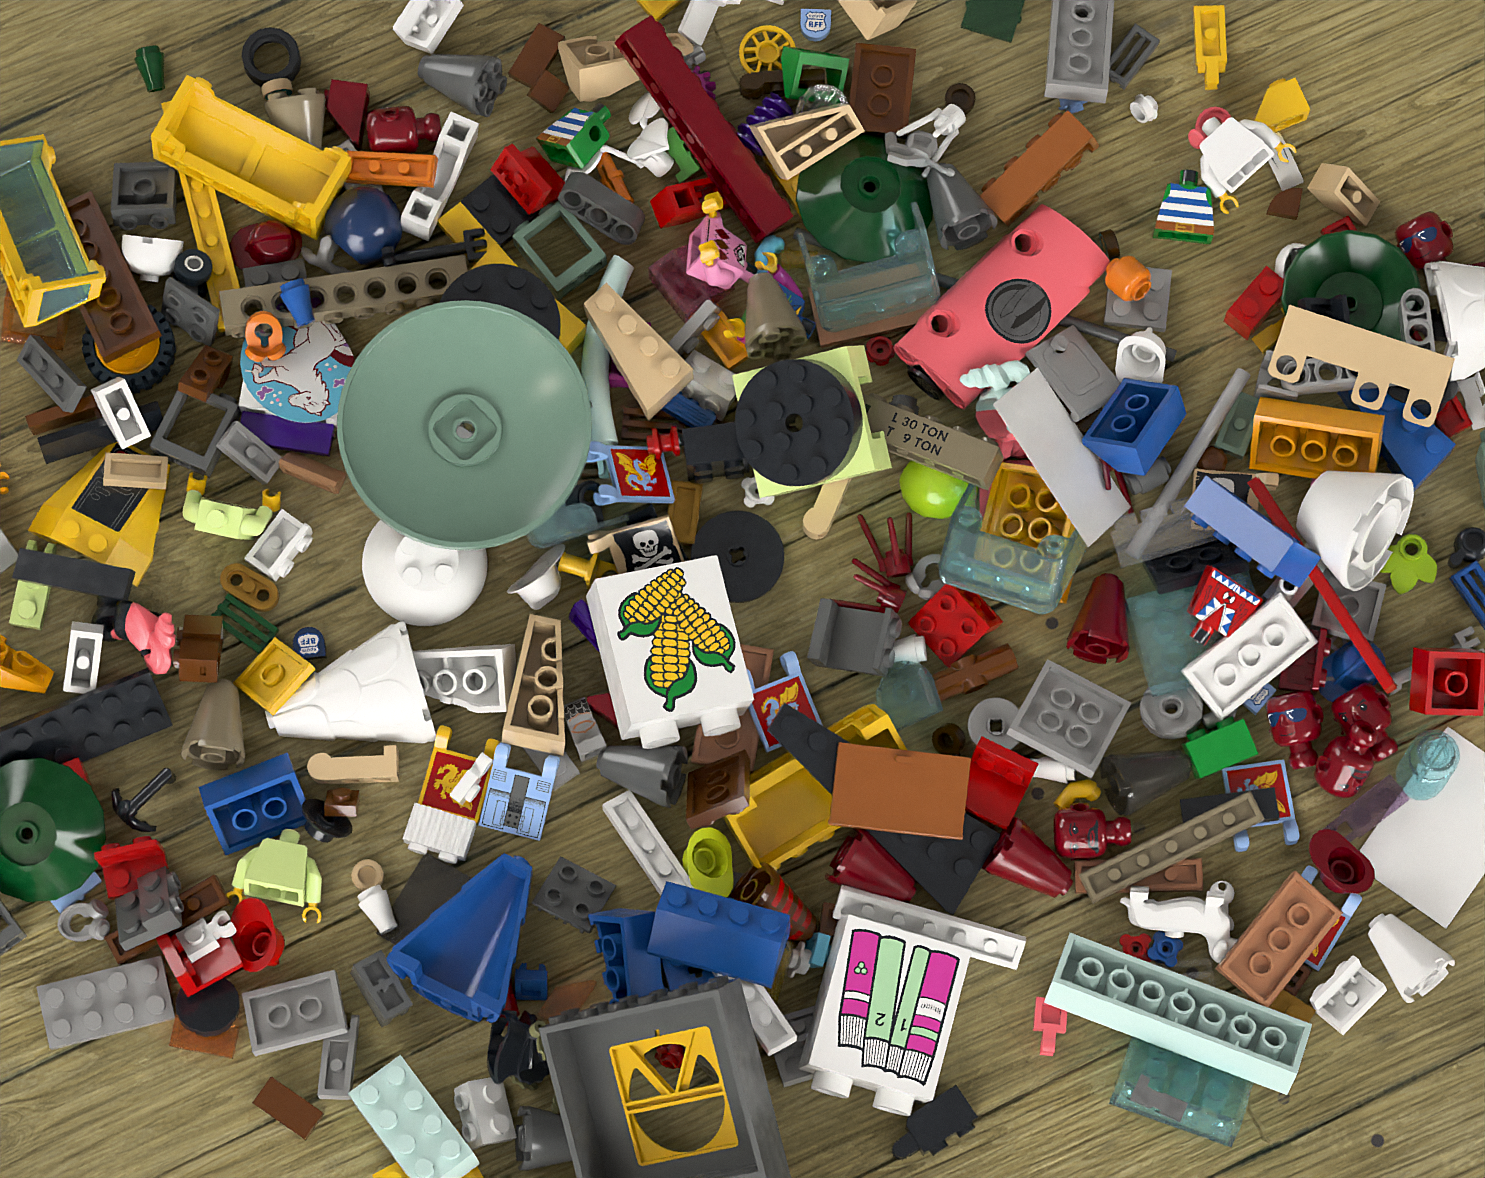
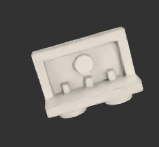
M410 0L394 24L393 30L406 45L433 54L464 5L460 0Z
M693 350L685 360L693 368V380L681 392L685 398L696 400L703 409L708 408L716 414L717 419L722 421L727 414L729 406L737 397L732 375H735V373Z
M281 509L244 559L276 582L280 576L284 578L290 572L294 565L292 560L299 551L303 553L309 547L313 540V537H311L313 534L312 529L308 524L301 523Z
M1353 955L1348 961H1343L1338 965L1334 975L1326 983L1316 987L1310 1002L1316 1010V1014L1344 1035L1387 989L1381 981L1363 968L1359 959Z
M490 1077L468 1081L454 1089V1103L460 1113L463 1125L462 1136L471 1150L517 1138L503 1082L495 1084Z

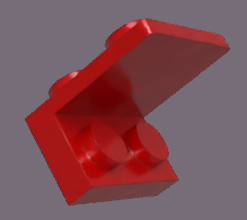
M513 143L506 146L490 169L529 215L542 209L549 203L559 200L558 196L565 184L563 179L533 146L521 152Z
M962 576L948 581L908 622L910 627L919 636H924L925 643L948 668L951 667V664L961 659L985 634L996 630L1003 623L1001 618Z
M981 736L971 758L965 811L1002 829H1007L1039 764Z
M151 836L138 837L132 840L133 844L121 847L119 843L107 844L101 847V851L94 853L95 860L103 869L107 894L110 900L138 889L137 878L164 866L169 870L166 851L157 839H151Z
M165 933L155 938L187 997L242 968L244 965L229 937L217 939L220 947L193 963L188 958L176 934L169 936L168 933Z

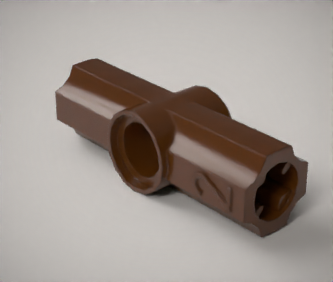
M1007 643L981 655L972 654L959 659L951 664L950 668L922 679L921 683L929 702L933 706L961 693L966 695L987 686L989 681L1018 670L1019 666L1012 649Z

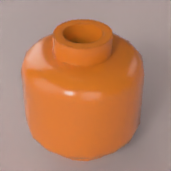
M1124 256L1120 259L1115 258L1108 264L1105 284L1121 300L1127 302L1132 300L1138 301L1148 293L1151 288V273L1136 258Z

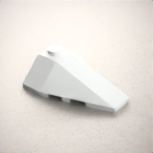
M515 644L413 651L424 695L439 699L440 702L465 707L467 710L476 713L507 712L517 671Z

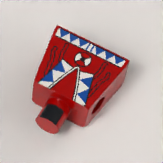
M1207 565L1187 608V612L1199 620L1189 636L1204 646L1214 631L1229 638L1261 604L1263 599L1216 568Z

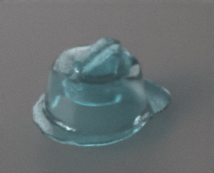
M1428 730L1420 733L1413 740L1396 769V781L1400 790L1407 797L1414 800H1428L1435 797L1444 788L1459 763L1460 752L1456 741L1449 734L1440 730Z

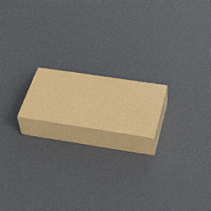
M105 452L103 486L166 490L168 457Z

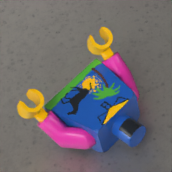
M762 252L767 257L768 263L765 266L763 262L756 261V268L768 271L777 280L802 322L807 339H810L816 322L802 316L805 309L802 292L792 277L777 264L776 255L772 252ZM746 310L741 319L733 318L727 320L728 323L734 326V331H723L726 338L737 337L740 342L745 344Z

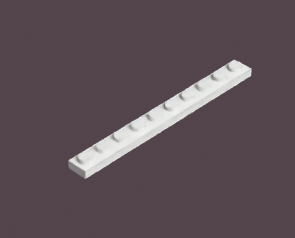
M630 790L603 804V811L660 896L666 881L693 888L688 874ZM712 972L715 977L721 976V974ZM741 980L755 1037L768 1056L796 1042V1033L764 986Z

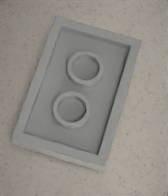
M335 970L242 993L251 1048L255 1056L348 1033L338 975Z

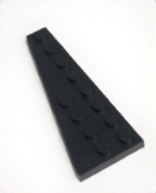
M783 703L767 731L832 796L838 742L851 743L786 703ZM966 813L964 816L962 840L865 829L951 915H954L1001 835Z

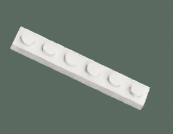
M846 885L841 886L833 911V918L840 920L850 914L972 950L970 957L1017 970L1026 943L1025 936Z

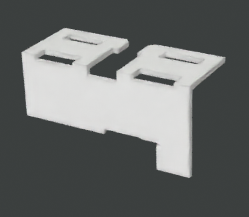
M1478 371L1474 377L1457 381L1458 391H1461L1467 414L1473 423V430L1485 427V404L1482 406L1480 397L1485 394V387Z

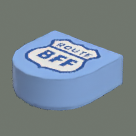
M801 9L800 28L803 36L815 42L825 39L831 28V10Z
M1267 683L1242 704L1256 715L1276 692V689Z

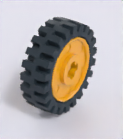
M150 304L147 305L162 336L107 364L103 360L86 325V333L82 337V352L88 369L99 383L104 384L117 377H121L126 380L130 391L136 394L140 393L141 389L146 391L152 389L151 385L154 383L158 385L163 381L162 377L169 374L171 371L170 365H173L175 361V338L168 321L155 307Z

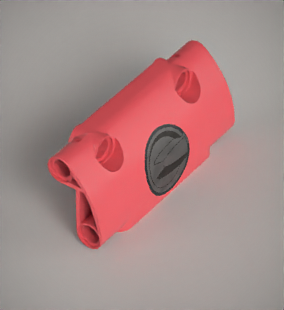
M1040 204L1011 233L1003 236L944 295L920 316L917 324L893 346L894 351L906 364L910 366L919 364L955 406L965 409L985 389L991 388V386L982 389L977 387L969 388L960 382V377L963 374H968L970 369L982 368L986 364L1001 365L1008 361H1020L1027 351L1034 348L1090 292L1089 287L1106 271L1110 260L1081 229L1046 205ZM1015 238L1019 239L1022 244L1021 251L1015 246ZM933 318L939 323L938 332L932 328L931 321Z

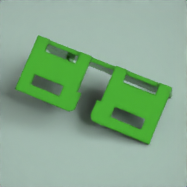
M670 128L667 132L669 150L667 151L675 159L681 170L675 176L679 183H682L698 170L704 169L692 152L686 151L683 146L685 142L681 140L675 128Z

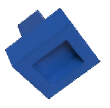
M522 963L519 969L515 970V998L520 1000L547 1001L548 971H546L545 965L539 964V970H527V963Z

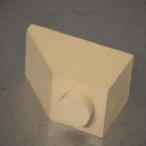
M1321 163L1307 187L1324 206L1344 217L1349 216L1351 221L1364 227L1367 226L1381 202L1352 170L1346 166Z

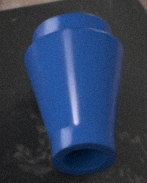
M303 278L281 285L282 293L280 297L295 319L297 326L300 327L314 322L315 318L312 310L309 284L305 285Z

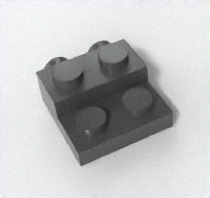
M162 162L114 163L111 214L114 226H120L124 230H133L137 225H150L155 229H164L168 224H176L177 198L175 191L177 170Z
M166 866L137 878L138 889L115 899L119 944L125 951L182 926L181 912L184 911V907L178 892L181 889V883L175 872L170 873Z

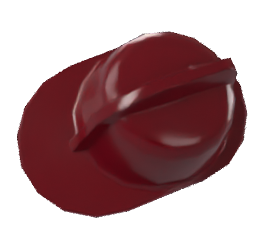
M267 220L241 228L232 237L229 246L234 264L243 270V268L296 260L301 252L302 237L300 232L280 221Z
M1330 829L1319 830L1312 835L1309 842V853L1313 863L1320 870V878L1323 884L1329 890L1339 894H1357L1367 891L1372 886L1375 872L1370 860L1358 851L1344 836Z

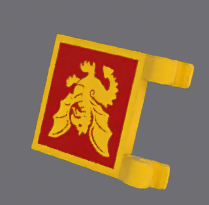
M440 725L418 804L474 820L478 824L493 764L482 776L478 784L481 789L477 796L470 803L467 800L463 805L458 803L450 796V793L465 773L471 769L477 758L447 750L453 732L450 727ZM492 738L488 739L484 754L494 760L495 750L500 742Z

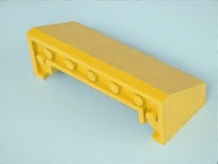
M186 75L151 134L153 157L317 241L324 228L326 213L333 201L339 196L351 171V157H349L348 153L337 146H332V148L326 147L324 150H321L216 97L211 89L212 85L207 80L201 77L193 78Z

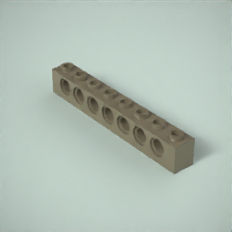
M465 255L305 278L303 280L305 285L309 284L311 299L319 298L324 302L320 307L312 308L315 318L314 322L325 321L326 324H335L348 317L368 319L373 317L375 313L386 312L388 315H396L404 312V309L415 307L419 309L437 304L450 284L468 270ZM433 280H442L446 286L436 290L429 284ZM290 281L219 291L226 336L232 335L235 338L245 337V326L250 318L245 312L251 307H258L262 311L272 313L279 320L281 327L294 326V328L302 329L312 326V323L298 327L290 311L280 312L276 309L280 303H283L280 297L282 293L280 286ZM404 284H410L415 288V291L411 294H404L400 292L399 288ZM373 289H381L385 294L379 299H374L368 293ZM349 293L354 299L350 303H342L338 300V297L341 294ZM261 323L256 326L255 331L263 330L264 333H272L273 329L269 324Z

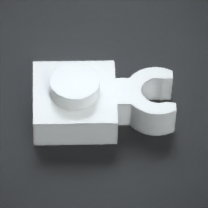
M482 752L471 769L465 773L450 793V796L461 805L466 800L470 803L479 793L481 787L478 784L482 776L493 764V760Z
M225 910L215 914L212 921L208 924L202 918L176 933L192 963L220 947L217 939L220 937H230L237 932L232 922L222 926L230 920Z

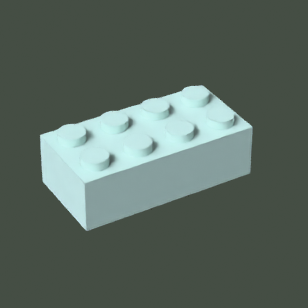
M401 1055L348 1093L361 1114L409 1178H461L480 1164L473 1151Z

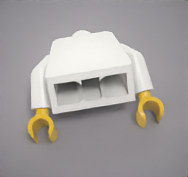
M1212 117L1202 126V131L1208 137L1199 146L1203 153L1200 158L1201 178L1206 186L1210 188L1214 197H1219L1221 200L1220 209L1226 214H1229V211L1224 206L1225 200L1231 199L1236 207H1239L1238 198L1234 195H1228L1226 191L1228 190L1230 193L1235 191L1274 156L1275 153L1272 149L1277 150L1279 160L1285 163L1289 161L1283 158L1281 154L1283 148H1290L1296 154V148L1293 145L1283 144L1281 137L1262 122L1248 119L1238 122L1230 117L1221 124L1217 118Z

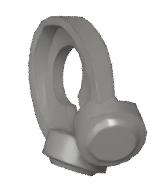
M927 555L916 564L912 573L905 576V581L911 592L918 594L922 599L930 600L951 580L952 566L942 555ZM932 563L940 565L943 569L942 577L938 580H932L927 588L922 587L921 583L926 578V567Z
M92 899L90 903L70 905L59 916L57 925L59 932L66 939L76 942H83L92 938L100 941L104 940V937L110 931V923L105 919L109 911L106 905L98 899ZM76 914H81L84 918H94L92 923L85 925L80 932H74L70 926V921Z

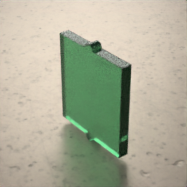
M967 0L965 2L966 11L961 28L1011 43L1017 24L1022 21L1020 15L1025 0Z

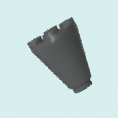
M425 55L418 66V76L426 84L472 114L484 117L491 115L498 94H502L507 85V77L502 75L501 59L490 55Z

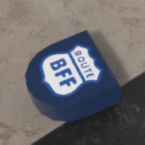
M305 627L295 634L293 638V651L305 660L327 658L325 640L319 630L314 627Z

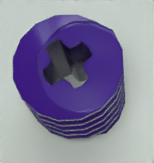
M770 92L771 98L766 97L762 100L763 106H757L754 109L755 115L750 114L746 117L747 124L741 123L738 126L737 136L752 153L763 157L764 153L748 125L794 115L790 106L773 92Z

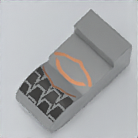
M585 697L565 704L564 717L580 761H586L598 756L600 751H605V741Z

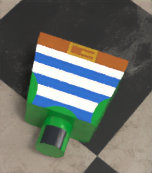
M598 103L591 111L573 108L536 137V140L551 162L582 169L609 139L610 134L603 124L611 117V113L602 103Z
M1181 170L1179 184H1167L1152 238L1211 244L1214 235L1211 190L1208 187L1197 186V171Z

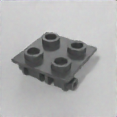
M560 856L531 904L537 906L538 911L541 912L543 910L555 916V920L559 918L564 920L563 924L565 925L570 923V925L579 929L580 933L587 932L590 934L595 925H590L588 914L602 911L616 885Z

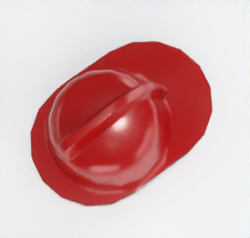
M252 897L243 899L236 905L230 920L237 929V932L232 935L235 949L244 964L242 968L245 971L257 972L266 966L274 967L279 965V958L285 947V939L282 932L274 926L271 913L263 901Z

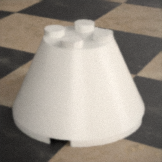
M382 520L374 526L369 534L362 558L364 581L373 600L396 620L405 621L406 624L415 626L440 625L462 615L481 593L488 568L486 548L479 550H451L429 546L398 533Z

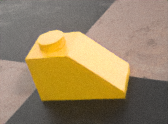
M1296 77L1288 81L1282 78L1269 85L1254 121L1262 122L1271 130L1277 132L1307 120L1310 107Z

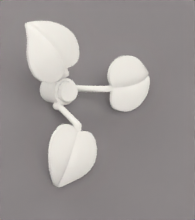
M649 91L637 100L629 113V121L632 124L640 122L643 131L630 145L627 154L610 146L603 145L582 169L568 166L565 182L572 172L590 173L599 163L604 152H609L630 161L640 169L645 166L656 177H662L671 169L674 159L665 152V150H669L667 121L664 118H659L647 125L648 118L653 117L660 110V107Z

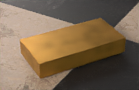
M672 480L671 486L675 501L669 503L667 515L670 517L680 544L692 546L695 543L703 484Z

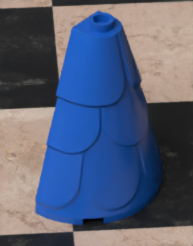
M504 853L461 886L462 890L431 913L426 921L393 947L386 958L391 969L400 979H404L406 976L411 979V984L414 985L412 989L439 1007L472 1021L480 1022L483 1017H487L486 1021L489 1023L496 1022L506 1006L512 968L516 962L520 930L525 924L533 875L530 863L516 855L511 857Z

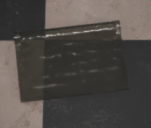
M426 853L421 858L392 906L393 915L398 926L386 934L381 935L379 930L376 934L394 945L398 944L426 921L431 913L462 890L461 886L472 878Z

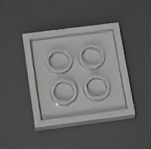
M1047 659L1013 720L1007 735L1092 778L1131 702Z

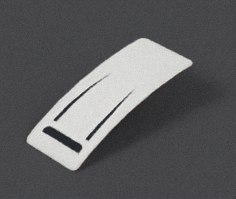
M1277 132L1276 134L1281 137V142L1286 144L1281 134ZM1285 147L1281 151L1283 158L1289 161L1288 163L1280 161L1277 156V150L1272 149L1275 155L1268 162L1281 190L1284 191L1303 183L1304 180L1289 148Z

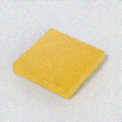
M274 637L233 684L274 716L315 671V668L311 663Z

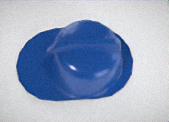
M1352 641L1344 644L1323 661L1322 668L1327 669L1326 677H1333L1334 680L1326 681L1324 687H1319V692L1328 701L1333 702L1339 696L1366 682L1375 685L1378 682ZM1372 642V648L1386 668L1383 653Z

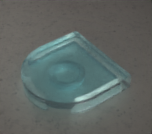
M895 662L892 668L888 669L887 677H882L879 688L876 690L878 707L888 714L897 731L943 711L931 673L917 662Z

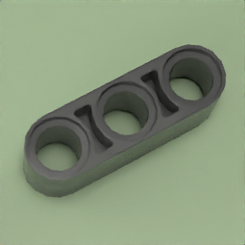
M572 172L558 196L559 203L564 209L623 245L635 242L645 221V214L638 206L583 172Z

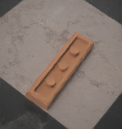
M1202 858L1184 859L1133 885L1149 886V892H1202ZM1107 860L1074 861L1075 894H1087L1078 875ZM1131 886L1116 893H1130Z

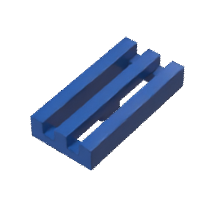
M1476 560L1452 575L1449 580L1485 630V613L1460 579L1463 577L1485 609V595L1469 574V572L1473 571L1485 587V572Z

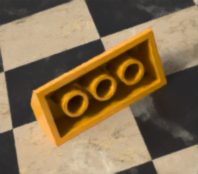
M1260 397L1254 414L1249 469L1317 479L1326 471L1376 473L1385 415Z

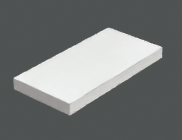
M1277 592L1253 611L1229 638L1221 637L1184 667L1181 672L1217 719L1222 721L1318 641L1281 592Z

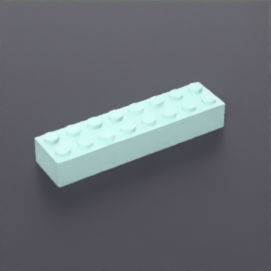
M1069 933L1044 1001L1046 1004L1285 1095L1288 1094L1298 1073L1312 1024L1073 933Z

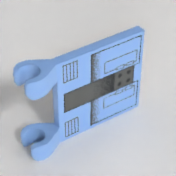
M500 743L495 750L479 826L540 841L560 758L549 755L545 759L541 776L506 767L511 745Z

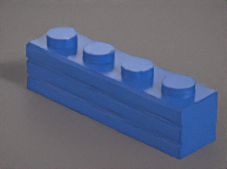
M681 391L661 409L690 428L716 425L717 423L716 414L708 408L703 409L692 398H685Z

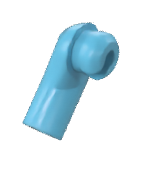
M775 235L765 237L754 253L755 262L761 261L766 266L768 259L762 252L779 254L784 250V240ZM758 269L757 274L763 272L768 273V271Z

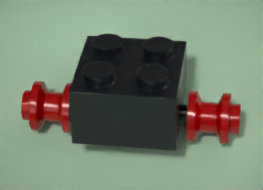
M735 422L682 429V434H679V438L676 425L671 426L669 433L660 434L656 428H653L652 435L646 436L648 454L655 453L656 460L661 458L663 452L672 451L675 457H679V444L683 446L688 481L695 480V483L703 484L713 481L714 477L725 476L726 479L732 480L744 477V473H750L749 463L738 444Z

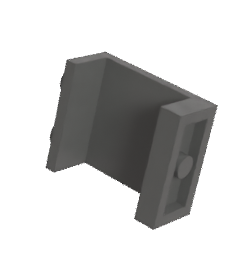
M821 598L807 658L818 667L887 677L888 669L892 668L895 661V651L893 650L895 638L900 636L902 629L900 616L892 608H886L885 613L839 607L832 599Z

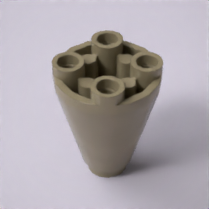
M316 88L298 90L299 95L290 97L286 95V92L269 94L268 101L264 103L271 124L321 149L326 102L325 94H320Z
M767 272L755 274L749 279L747 287L745 323L747 355L750 359L773 358L776 362L789 360L792 357V352L807 342L805 328L779 283L773 278V275Z

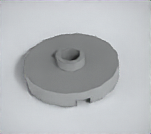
M1171 678L1157 681L1146 689L1141 699L1140 715L1142 722L1151 733L1160 738L1174 740L1186 737L1196 730L1202 720V699L1194 687L1187 682H1178L1177 679ZM1175 709L1177 712L1169 714L1166 710Z

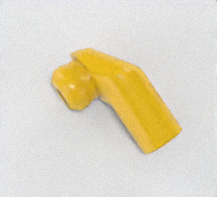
M1090 779L1073 781L1064 788L1053 804L1060 810L1070 808V805L1079 798H1086L1092 802L1100 797L1101 790L1097 783Z

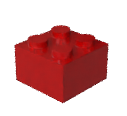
M1413 647L1409 710L1425 715L1483 716L1485 652L1464 648Z

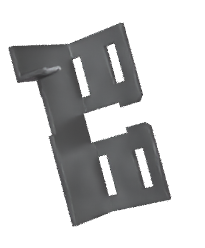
M1141 1074L1131 1097L1126 1099L1148 1109L1155 1107L1160 1110V1112L1157 1110L1155 1112L1180 1122L1188 1103L1148 1087L1151 1078Z

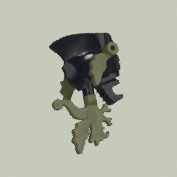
M503 1010L501 1014L505 1015L506 1018L499 1017L491 1026L487 1053V1068L490 1077L495 1084H501L506 1078L510 1077L512 1083L518 1084L522 1090L526 1088L537 1090L539 1086L535 1082L541 1083L544 1077L550 1074L539 1028L546 1024L542 1020H538L535 1014H530L527 1010L523 1011L519 1020L517 1011ZM508 1023V1030L505 1037L501 1036L505 1026ZM554 1094L551 1110L554 1114H560L557 1098Z

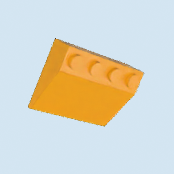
M1006 462L1001 463L992 482L968 581L1035 599L1067 604L1082 537L1035 467Z

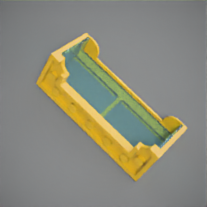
M44 134L0 141V269L24 328L37 326L99 297L102 284L106 281L104 267L98 265L96 260L89 261L51 172L56 156L53 147L48 146Z

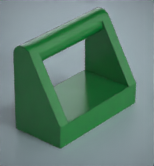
M783 46L781 63L785 97L829 105L839 104L842 99L850 59L828 52ZM803 64L826 67L828 92L798 88Z

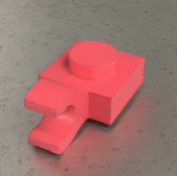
M1036 997L1033 1031H1042L1040 1055L1053 1056V1053H1055L1056 1033L1065 1034L1067 1011L1044 1003V997Z

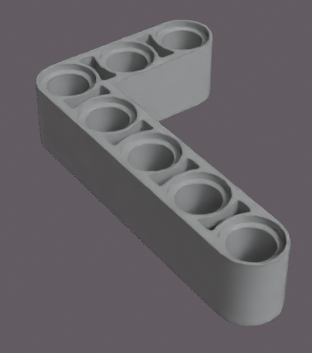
M1418 288L1409 289L1403 294L1398 306L1401 341L1436 352L1428 295ZM1416 301L1421 305L1422 309L1411 311L1406 307L1405 303ZM1411 331H1420L1424 334L1425 339L1423 341H1415L1410 337L1409 333ZM1310 358L1305 360L1301 372L1304 379L1302 382L1290 383L1281 380L1280 383L1282 389L1297 392L1298 395L1353 390L1357 377L1349 369ZM1293 360L1287 363L1282 374L1288 375L1294 372L1297 367L1296 361ZM1328 369L1334 373L1335 378L1324 380L1320 377L1319 372ZM1371 382L1364 383L1360 387V389L1378 388L1376 384ZM1390 383L1389 387L1398 385Z

